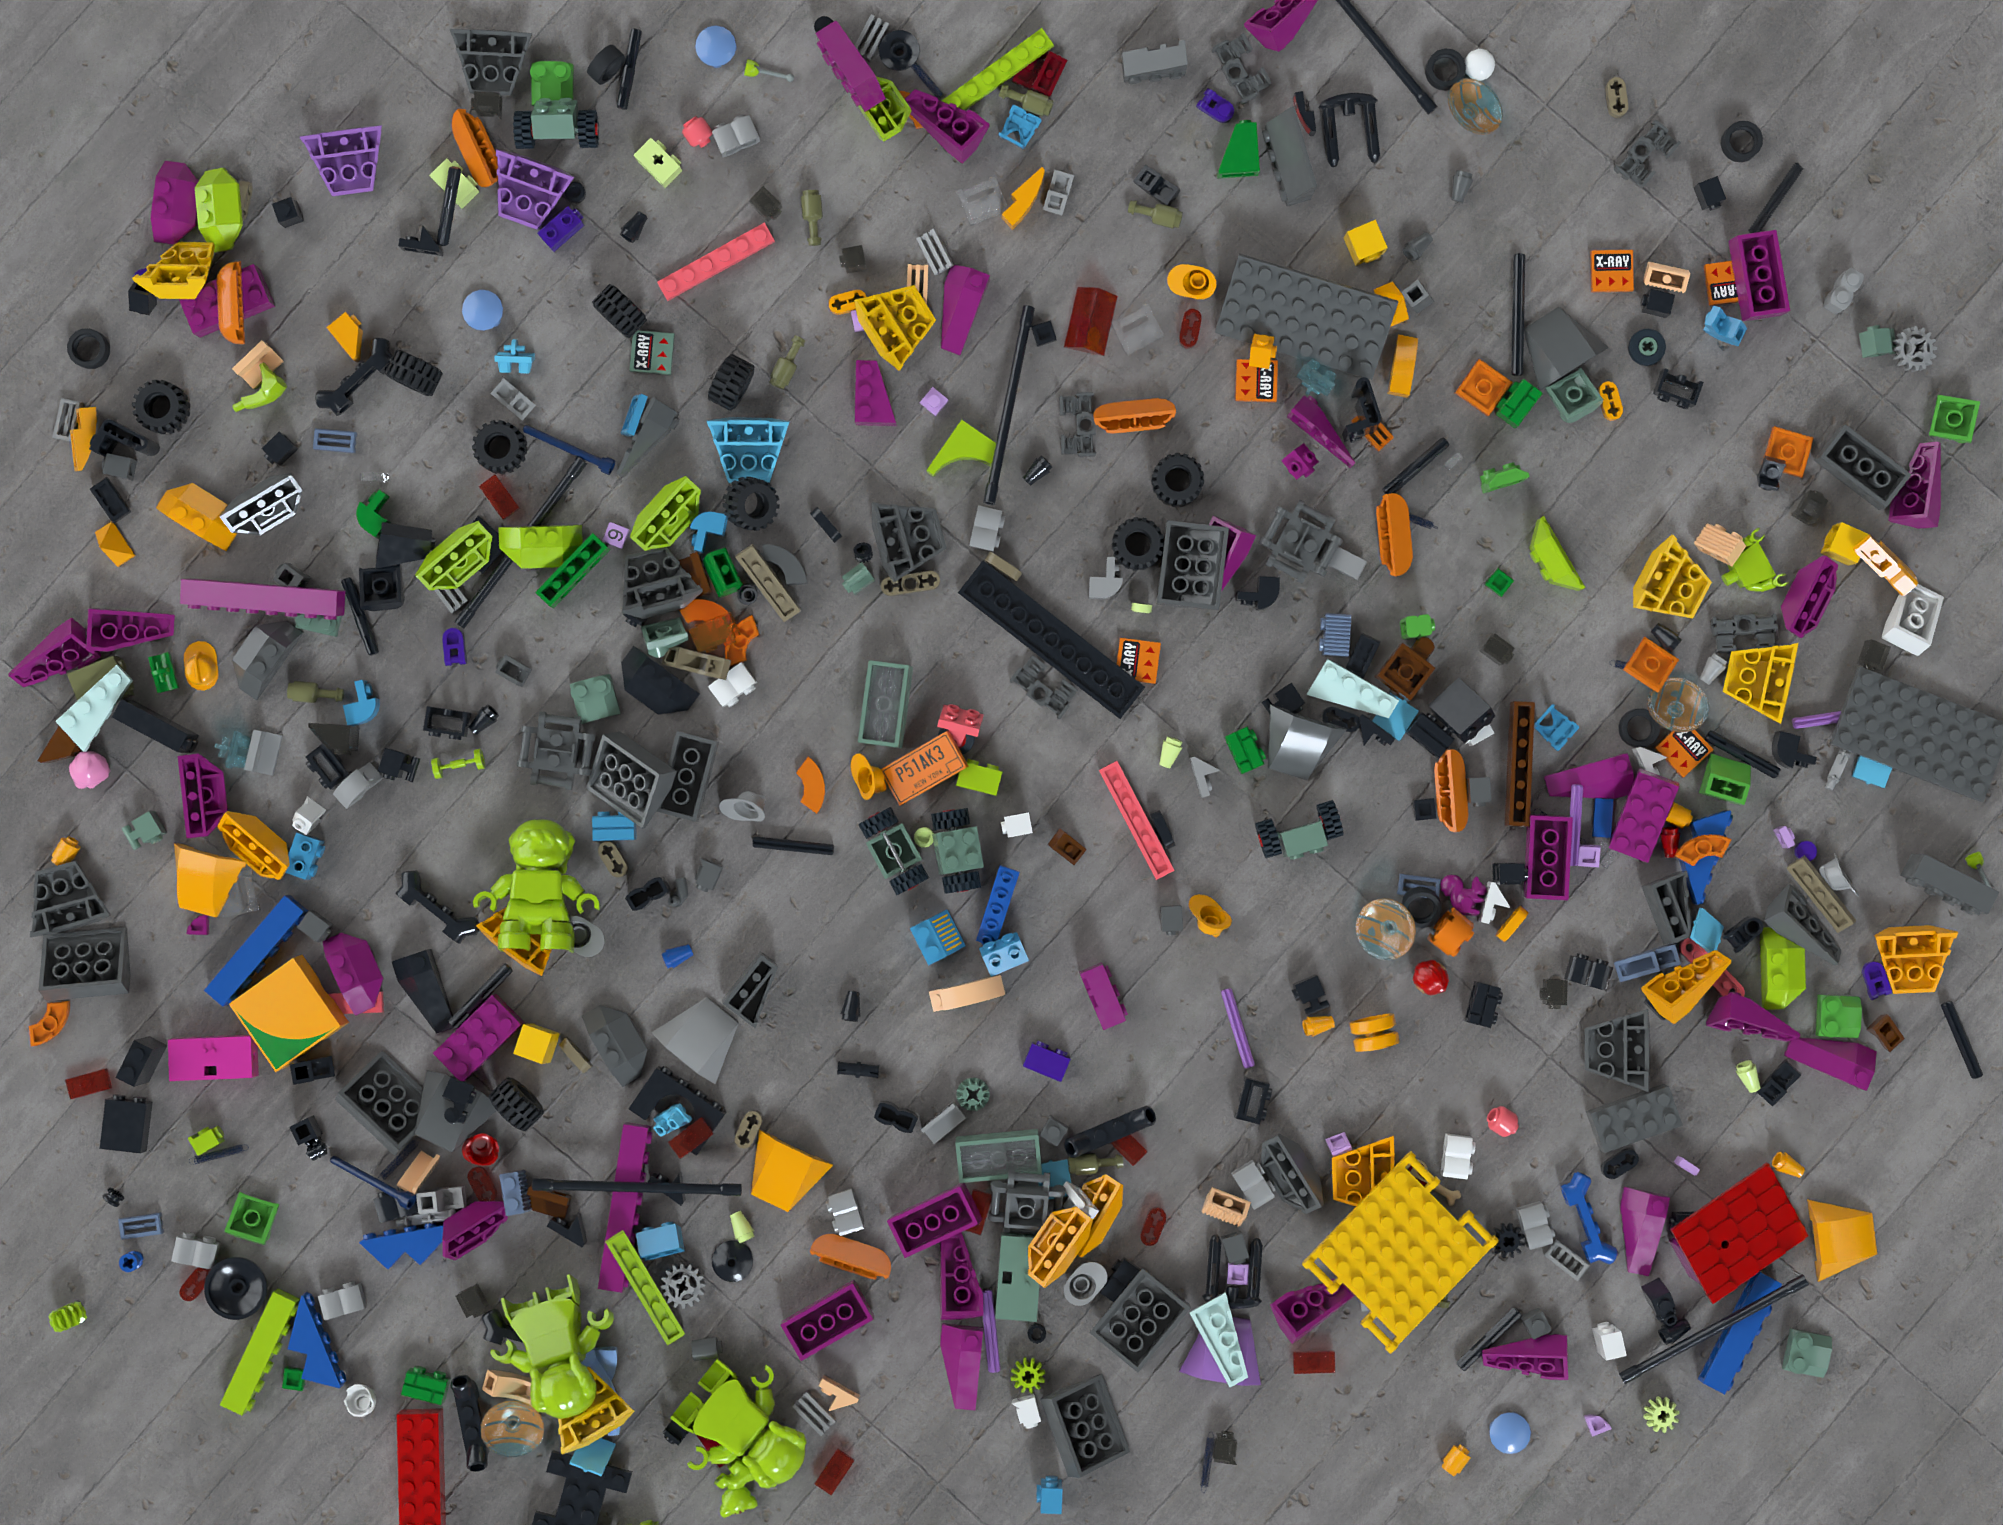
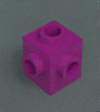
M1305 443L1281 460L1296 480L1301 476L1307 478L1315 471L1313 467L1319 463L1314 453L1309 450Z

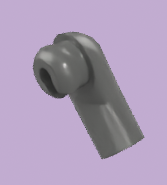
M686 878L675 879L677 891L668 899L670 906L679 907L687 899Z

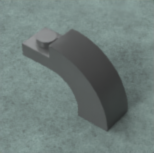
M762 544L763 553L760 554L767 563H773L783 570L787 586L808 584L805 570L793 554L779 546Z

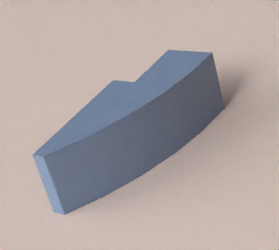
M1677 943L1615 961L1614 965L1620 982L1680 965L1683 961Z

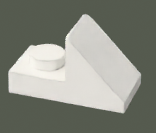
M1642 747L1632 749L1641 769L1660 775L1657 767H1653L1652 764L1667 757Z
M1494 882L1487 883V893L1483 898L1484 902L1481 906L1478 922L1489 924L1490 920L1493 921L1496 909L1493 908L1494 904L1510 908Z

